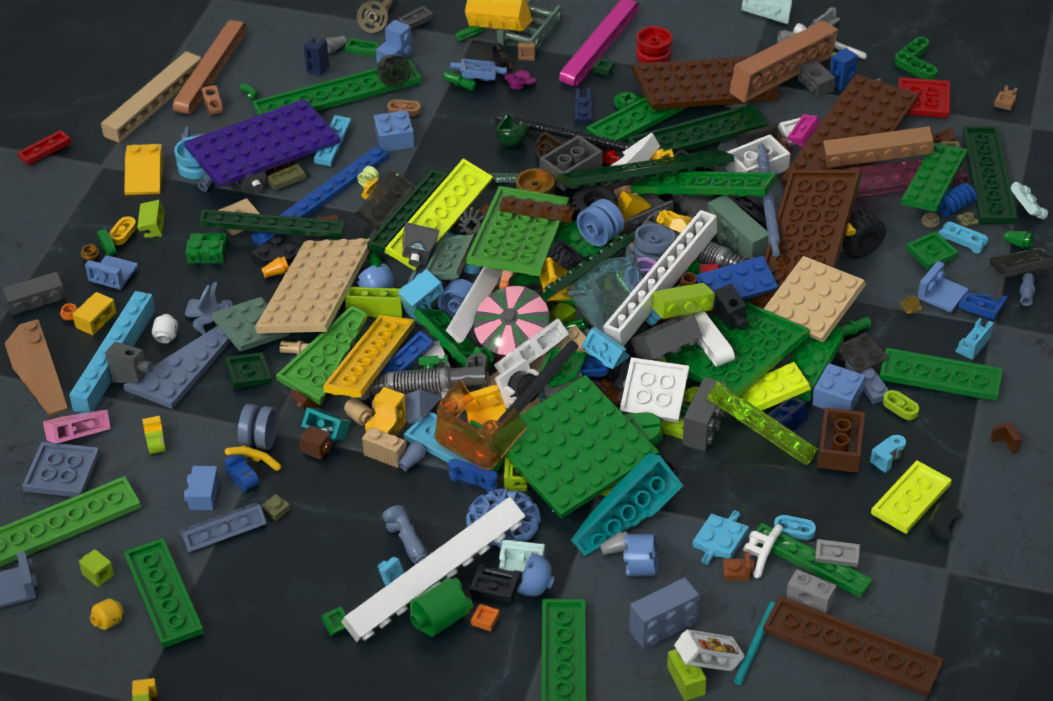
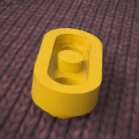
M123 217L115 224L109 232L114 245H122L130 238L137 228L135 219L133 217Z

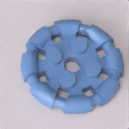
M495 489L488 491V494L484 496L480 495L472 502L469 507L470 512L466 515L467 527L508 497H511L525 517L522 519V525L514 532L510 529L505 533L506 537L503 540L527 542L536 534L539 528L538 524L541 521V515L537 504H534L533 499L525 493L517 490L513 492L508 491V489ZM503 540L497 544L494 541L489 546L492 547L494 545L501 549Z

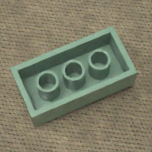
M721 196L708 202L707 212L717 216V233L714 237L720 244H723L726 248L732 250V253L743 258L747 256L755 258L765 257L769 244L768 232L727 196Z

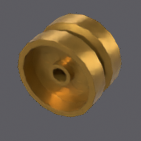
M528 169L517 176L516 189L555 195V179L549 171L544 169Z

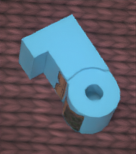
M901 435L890 436L872 449L870 462L886 473L891 469L893 460L903 457L906 439Z

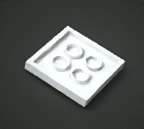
M631 357L620 411L623 414L650 412L657 415L660 420L679 423L689 366Z

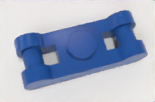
M451 459L448 462L449 478L452 481L462 480L469 484L486 488L487 492L498 489L496 472L459 459Z

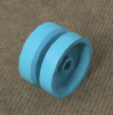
M199 136L185 138L175 146L174 152L177 160V169L184 178L201 179L205 176L203 168L184 147L185 141Z

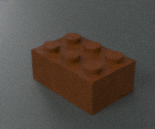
M825 407L817 468L858 473L865 412Z

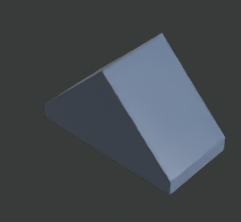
M416 390L406 394L408 424L422 420L441 399L440 395L423 390Z

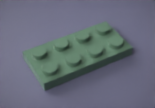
M475 235L441 239L426 269L439 281H451L459 278L466 263L467 255L475 240Z

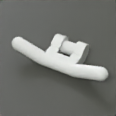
M779 524L773 528L768 536L752 531L749 536V543H746L744 546V552H749V555L758 557L753 576L757 579L762 576L771 548L783 530V527ZM761 543L764 545L762 548L757 547V544Z

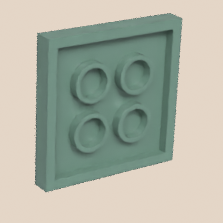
M262 297L212 312L214 322L240 352L290 335V333L256 332L255 326L268 305Z

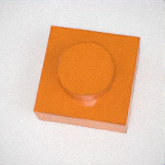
M479 604L471 618V625L491 631L500 616L499 610Z

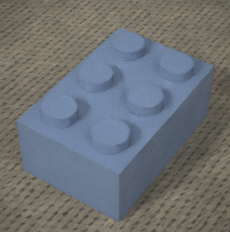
M684 577L631 603L629 632L644 649L650 645L657 644L668 636L675 635L686 627L693 626L698 622L699 594Z

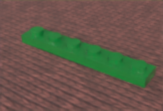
M762 523L756 531L768 536L773 528ZM783 533L779 534L770 552L860 598L872 585L870 577L848 566L815 562L816 550ZM758 543L757 545L763 547L764 544Z

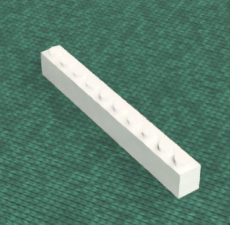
M702 210L697 213L605 323L603 328L607 336L621 346L628 342L653 311V292L672 288L717 233L716 215Z
M508 497L347 614L342 619V624L356 642L360 639L366 641L375 634L373 632L375 628L380 626L382 629L392 621L390 617L394 614L400 616L408 609L407 605L411 599L429 588L439 585L443 578L453 577L458 572L456 570L461 565L464 567L468 566L474 561L473 556L477 553L481 556L490 549L489 545L495 541L497 544L506 537L505 533L511 529L514 532L522 525L521 521L525 515L512 498Z

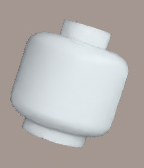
M169 314L156 317L152 328V335L155 340L164 344L173 341L177 335L178 322Z

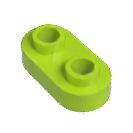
M895 390L887 391L884 394L883 405L887 409L906 420H913L918 417L919 405Z

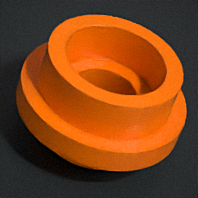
M72 303L65 304L60 312L61 317L64 320H74L72 314L78 307Z

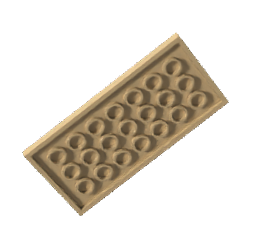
M370 239L304 241L256 324V332H327L371 250L367 247V242Z

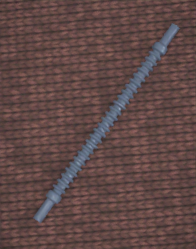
M760 143L757 156L759 172H770L769 157L766 153L765 145ZM771 187L768 193L763 196L768 241L772 248V255L777 257L780 255V237L773 187Z

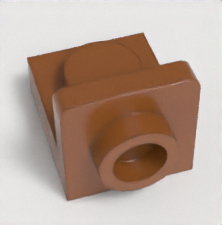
M745 552L744 559H723L724 581H749L750 572H754V559H750L749 552Z

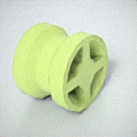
M367 166L358 175L357 180L361 186H364L368 180L372 181L376 177L379 179V173L374 167Z

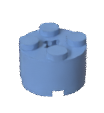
M459 278L452 280L444 289V293L438 298L439 309L443 310L453 319L474 283Z
M625 534V546L628 547V550H624V563H628L626 564L627 577L657 575L658 557L656 550H658L656 534Z

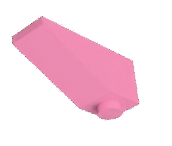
M106 409L63 416L43 422L46 440L55 444L111 429Z

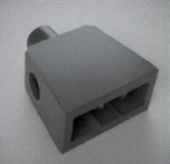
M114 342L105 352L114 383L139 382L146 373L153 371V363L145 361L143 351L139 348Z

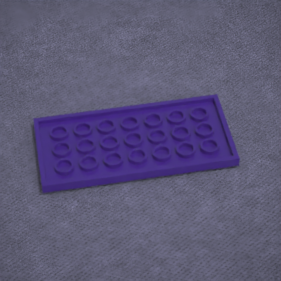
M303 99L185 141L184 147L220 188L339 144L340 137L313 107Z

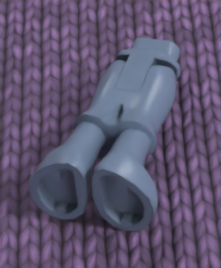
M396 505L388 508L382 514L384 521L387 522V530L390 533L400 531L399 537L404 543L407 555L415 565L428 556V553L416 535L414 525L410 524L405 507Z

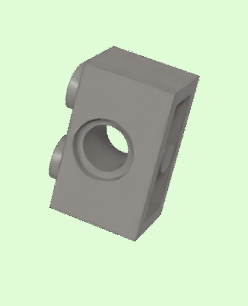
M797 569L788 583L786 599L827 614L835 600L836 585Z

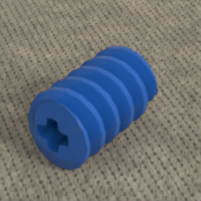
M967 183L960 184L954 189L949 190L938 212L944 217H948L960 211V209L971 205V203L977 200L975 190Z

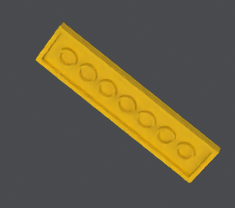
M379 315L323 385L324 392L333 395L361 398L413 330L415 319Z

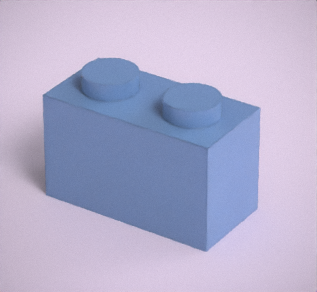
M193 466L191 474H188L187 477L188 489L184 491V501L188 502L189 510H214L219 484L217 466Z

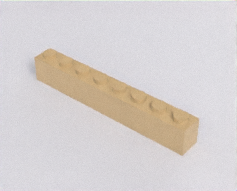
M184 52L101 123L104 137L118 143L124 140L182 89L202 58L189 52Z

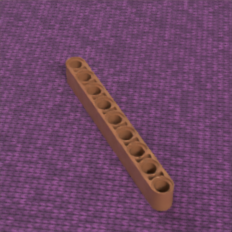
M229 20L174 99V112L189 115L194 112L203 98L201 88L212 85L247 31L246 22Z

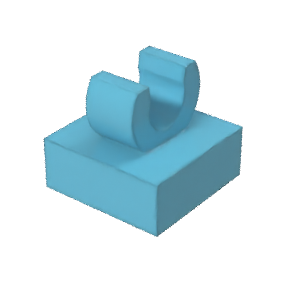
M392 557L388 562L382 561L377 566L385 586L404 574L399 559Z

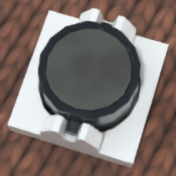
M521 359L495 378L506 410L539 375L538 372L530 368L527 359ZM538 394L530 402L534 401Z

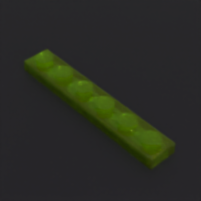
M718 381L706 397L806 466L817 451L816 447Z

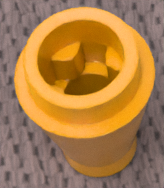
M283 256L281 258L277 257L261 268L264 277L268 278L285 274L289 266Z

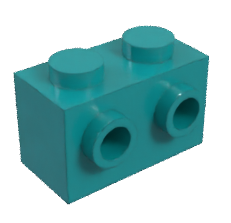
M307 407L301 426L307 428L310 425L330 433L331 441L337 442V440L346 439L351 421L319 408Z

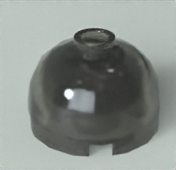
M388 54L377 65V76L388 87H402V84L410 78L411 65L401 55Z

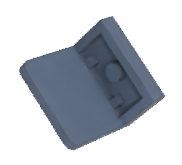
M25 551L16 553L19 567L0 572V608L36 598L34 587L38 586L35 574H31V571L34 570L32 559H27Z

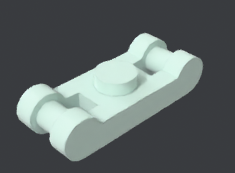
M1014 182L1011 185V191L1029 214L1040 219L1047 217L1048 211L1037 204V198L1030 193L1031 189L1019 182Z

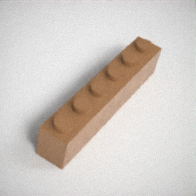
M930 126L823 141L827 168L933 154V138Z

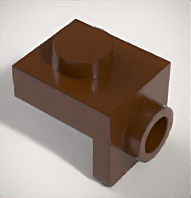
M951 127L935 134L932 128H930L933 143L957 141Z
M295 390L291 395L297 401L295 405L303 410H306L307 407L320 408L321 406Z
M1011 422L999 424L992 428L990 438L992 443L1003 440L1011 454L1019 453L1023 441L1022 436Z

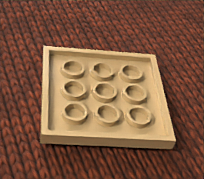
M803 256L764 309L809 328L811 331L809 337L824 343L863 290L866 283L861 278Z

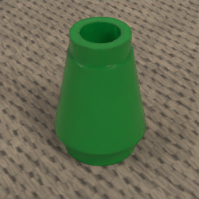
M1006 231L1004 241L1026 249L1032 246L1033 234H1030L1029 231Z

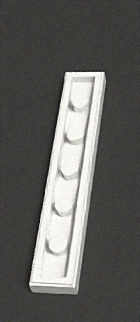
M489 267L482 268L446 329L458 344L464 341L474 323L478 307L491 294L503 270H494Z

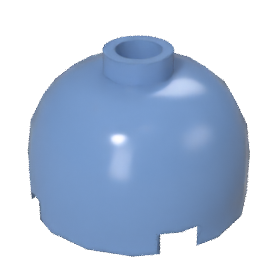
M381 264L382 267L378 268L374 265L365 269L358 276L359 281H356L358 287L393 288L394 276L388 265Z
M531 553L522 574V583H519L517 589L518 593L534 597L543 594L546 588L551 589L555 577L551 575L552 567L546 558L536 553Z

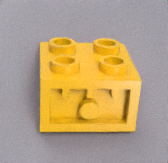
M497 384L460 395L461 402L467 412L468 424L471 420H474L489 429L487 434L498 429L496 421L506 411V407Z

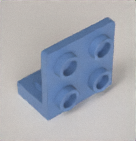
M106 255L100 263L88 260L85 268L88 281L121 290L138 268V264Z
M937 261L920 281L917 298L945 311L952 312L963 296L968 293V288L945 279V272H943L944 263Z

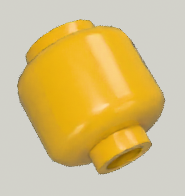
M110 598L105 599L92 607L90 620L94 626L101 630H107L121 622L124 614L123 607L118 601Z

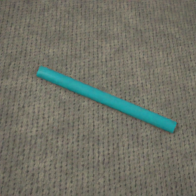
M773 601L769 602L734 678V683L737 685H742L765 634L763 626L776 604Z

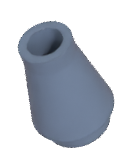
M416 441L413 444H409L403 457L398 462L399 467L407 471L425 458L427 451L424 446Z

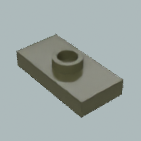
M298 164L267 176V181L275 191L306 179V173Z

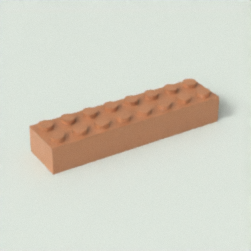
M823 20L737 63L733 69L734 73L729 93L745 103L798 75L800 66L815 60L821 63L831 58L838 29Z

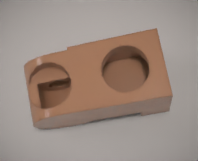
M217 86L201 88L203 101L209 116L223 113ZM208 91H214L215 94L207 95L206 93Z

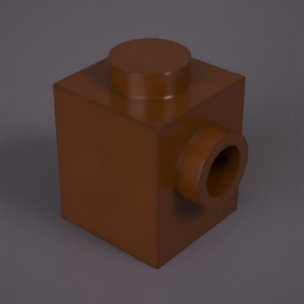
M309 425L299 437L301 452L320 460L332 448L330 433Z

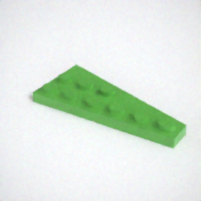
M353 305L349 307L330 325L327 332H322L276 374L277 381L321 405L327 394L324 392L323 385L348 355L367 320L366 312Z

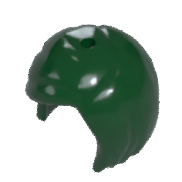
M508 113L496 127L498 141L508 148H514L522 144L529 133L528 126L522 120L518 125Z

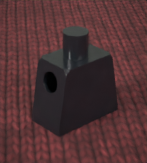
M732 283L714 290L716 316L728 330L732 331L737 328L745 330L749 325L747 322L746 305Z

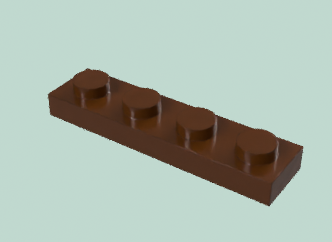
M503 196L499 205V211L570 223L575 209L568 205H555L550 202L518 199L513 196Z

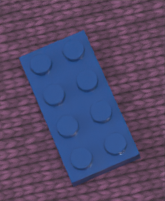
M764 256L696 275V284L704 283L713 292L732 283L742 300L777 291L778 285ZM714 297L713 309H715V297Z

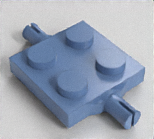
M462 58L460 63L450 62V69L460 70L462 77L466 79L481 78L483 81L495 80L496 74L506 75L507 68L497 67L491 61Z

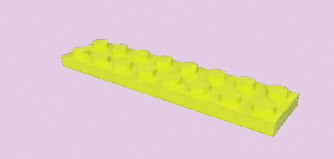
M462 159L408 223L440 230L436 247L439 241L456 224L463 211L468 209L489 185L493 176L467 160ZM403 227L385 248V253L416 271L419 266H411L408 263L409 258L402 256Z

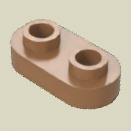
M392 100L387 104L388 113L407 110L410 117H416L421 113V104L417 101Z

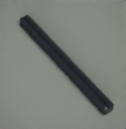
M569 340L496 421L498 428L515 419L579 347L575 341Z

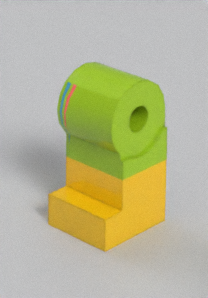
M160 416L142 419L150 455L166 452Z
M155 678L132 681V701H152V697H158Z

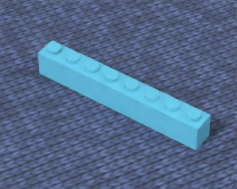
M134 292L69 394L73 411L80 413L94 411L112 382L105 352L114 342L129 346L135 345L156 311L152 294Z

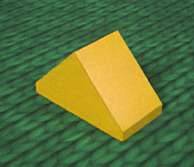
M622 191L617 201L618 209L624 221L651 208V205L641 196Z

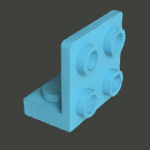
M596 327L591 328L582 345V348L590 356L596 357L602 361L604 366L611 369L622 364L630 357L625 352L626 348Z

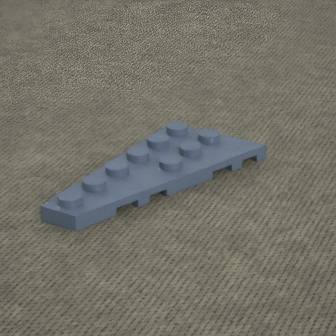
M216 326L154 365L153 371L146 373L139 382L124 384V390L173 409L230 344L231 340L219 326Z

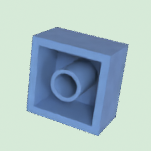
M407 110L374 115L375 133L380 149L388 152L414 148L413 129Z
M828 363L814 388L812 405L823 409L826 407L853 411L863 393L865 375Z

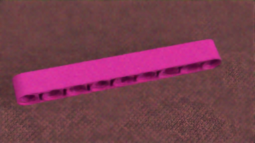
M620 0L562 69L559 82L577 87L597 60L602 57L637 14L639 3L633 0Z

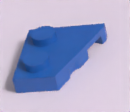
M966 293L961 299L958 308L981 315L986 319L995 320L1005 306L1008 297L1001 296V299H990L991 296L989 294Z

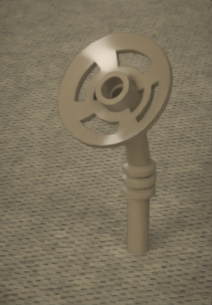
M371 0L363 3L357 12L359 26L368 33L381 31L388 22V11L394 0H384L382 3ZM372 5H377L380 9H372ZM366 8L367 10L364 14V19H362L363 11ZM365 24L375 25V29H370Z

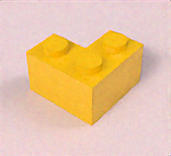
M384 387L374 397L375 415L371 420L367 421L365 431L367 432L372 427L397 436L407 423L405 394Z

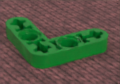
M917 37L895 54L894 63L896 66L922 79L935 80L937 78L938 69L919 59L928 50L929 39Z

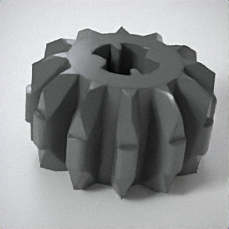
M473 207L470 208V211L465 209L459 217L461 221L458 222V226L462 227L460 232L466 231V235L474 234L476 238L486 213L481 215V209L475 212Z

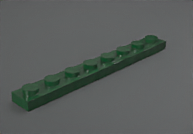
M431 169L367 242L368 249L384 253L388 244L405 226V222H408L447 178V173Z
M203 209L199 219V227L342 239L345 221Z
M632 232L628 236L626 233L623 234L617 241L614 240L607 245V248L605 246L599 250L597 255L593 254L590 256L587 262L584 260L577 265V270L574 267L566 273V276L563 274L556 279V284L554 282L544 287L545 292L540 295L544 302L627 247L634 241L635 233Z

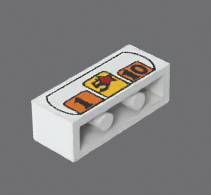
M686 630L674 644L686 665L733 671L745 657L731 636Z

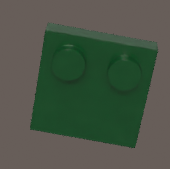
M263 352L225 357V365L233 389L271 384L272 377Z

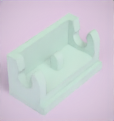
M503 540L499 560H501L499 569L513 572L514 570H519L523 573L532 552L545 558L544 544Z

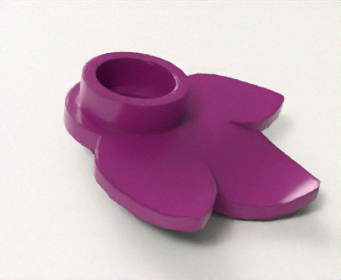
M525 70L517 71L516 74L507 73L505 75V80L508 81L513 89H521L524 84H533L537 81V79L530 77V72Z

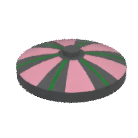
M521 286L505 287L491 293L480 304L474 318L475 334L482 347L491 351L493 355L502 358L550 324L548 307L540 295L529 288Z

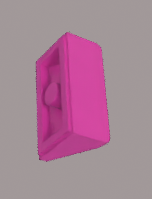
M803 114L787 139L803 148L820 124L818 116Z

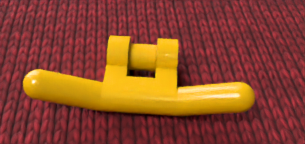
M245 445L225 449V454L228 456L243 455L244 458L250 457L256 462L263 460L276 471L281 469V464L263 451L252 449Z

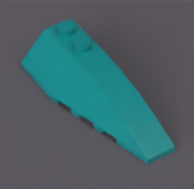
M649 453L600 502L578 529L571 542L583 556L599 548V544L604 543L618 532L623 533V531L631 526L634 527L646 517L654 515L684 485L660 455Z

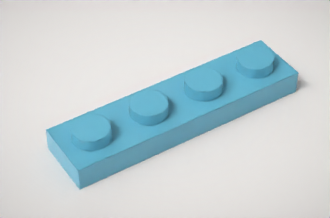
M334 116L330 127L340 137V143L317 151L314 163L331 167L351 125V118Z

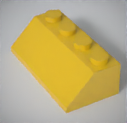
M467 0L465 14L469 26L523 31L532 22L527 0Z

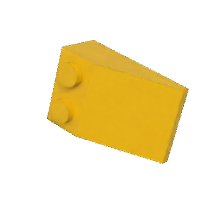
M162 144L127 145L125 154V195L160 194L164 168Z

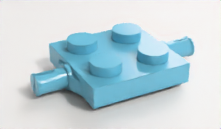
M734 510L729 518L711 514L692 541L694 548L705 552V555L701 558L703 564L706 563L708 565L714 556L732 559L749 533V526L736 522L740 517L738 511Z

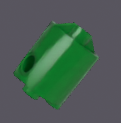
M446 578L439 585L431 587L411 599L410 619L416 629L430 637H434L452 626L460 618L470 614L473 603L469 597H465L461 590L462 585L457 578Z

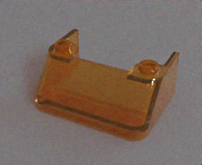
M459 379L438 404L434 438L445 449L483 470H490L497 465L527 427L514 408L501 423L489 420L479 429L459 419L458 416L473 400L466 386Z

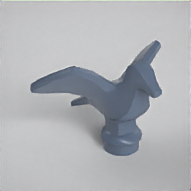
M213 282L211 286L207 285L200 300L190 299L186 307V317H199L193 321V328L202 335L206 333L203 326L214 323L212 312L233 306L231 300H222L220 304L217 303L215 298L217 282Z

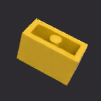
M95 292L72 315L77 329L94 335L117 312L114 299Z

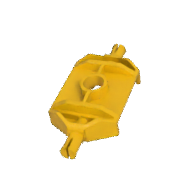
M664 210L659 212L656 221L681 233L693 218Z

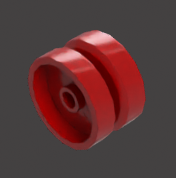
M649 26L637 33L636 58L640 63L669 62L671 60L672 34L669 30L659 26Z

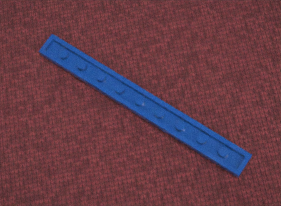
M375 146L279 216L309 217L356 183L358 175L363 172L365 167L371 166L376 168L389 159L388 153ZM256 232L251 236L252 241L261 246L276 234L280 236L284 234Z

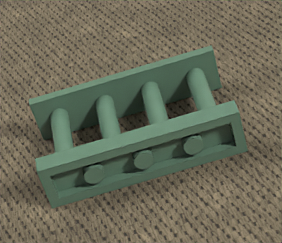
M527 0L531 14L535 13L548 18L542 20L532 17L531 23L539 25V29L527 26L522 31L533 34L531 38L515 34V30L498 29L497 42L504 45L508 40L512 39L523 43H535V50L538 49L557 23L562 20L561 5H558L552 12L534 7L533 0Z

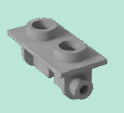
M830 7L825 12V15L822 14L819 18L815 19L811 26L823 20L832 26L840 21V18L836 17V8Z

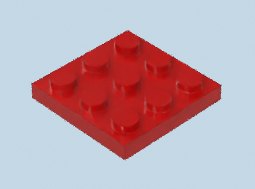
M899 77L898 88L918 94V100L907 115L949 118L950 81Z

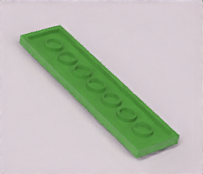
M121 477L0 527V567L18 560L16 554L18 552L25 551L26 556L140 509V501L126 477Z

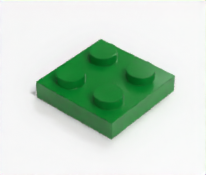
M936 231L906 244V250L928 271L937 261L946 263L958 258L959 252Z

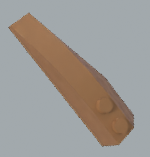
M39 320L19 324L5 342L13 371L18 374L23 384H26L31 394L37 398L38 403L49 416L68 411Z

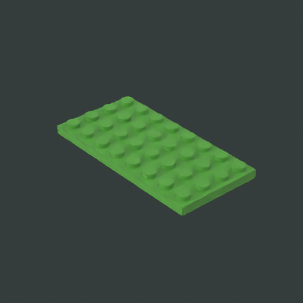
M499 186L467 255L466 264H472L476 267H489L494 270H507L512 273L519 272L530 276H541L546 258L549 255L548 252L552 248L562 221L499 211V205L503 196L531 199L537 202H550L555 205H569V197Z

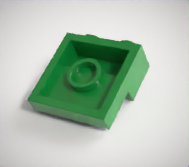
M227 233L191 234L190 240L187 241L185 252L187 263H224Z

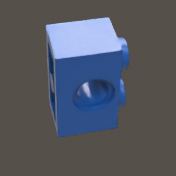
M847 48L832 55L830 73L836 78L835 87L840 90L847 87L856 74L858 55Z

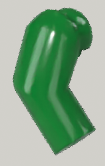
M241 84L240 91L248 93V99L255 100L256 96H258L257 89L248 84Z

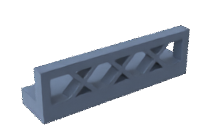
M255 502L180 529L178 532L180 537L183 538L187 552H191L267 523L261 505Z

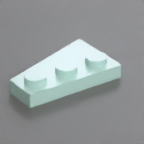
M743 0L742 2L743 11L785 24L789 22L792 0Z

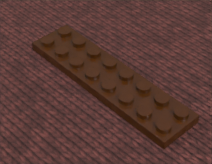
M781 596L763 626V631L768 635L927 697L944 663V659Z

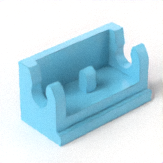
M981 318L978 319L975 327L967 337L961 339L956 352L973 360L991 338L994 323L988 321L986 326L983 327L981 326Z

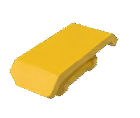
M552 257L546 258L545 266L541 276H539L543 293L545 292L544 287L551 282L556 284L555 280L563 274L566 276L567 270L558 265ZM569 285L546 302L575 300L572 286Z

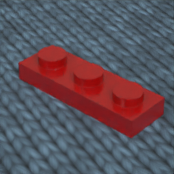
M60 130L17 152L18 158L29 166L71 144V139Z

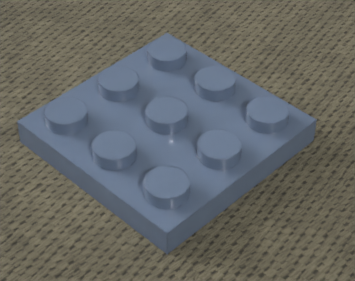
M41 442L22 485L23 491L75 497L84 493L100 455L99 448Z

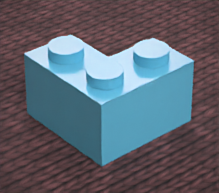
M426 269L419 273L409 284L404 285L398 294L405 312L420 325L418 319L413 314L416 308L432 309L430 304L444 293L441 282Z

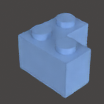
M394 20L385 27L386 42L376 49L377 63L383 66L401 62L413 53L411 26Z

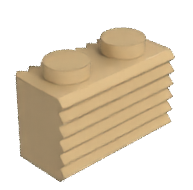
M372 427L362 437L364 456L371 457V459L374 458L375 460L378 459V461L385 462V464L388 463L392 467H399L398 462L407 449L406 440Z

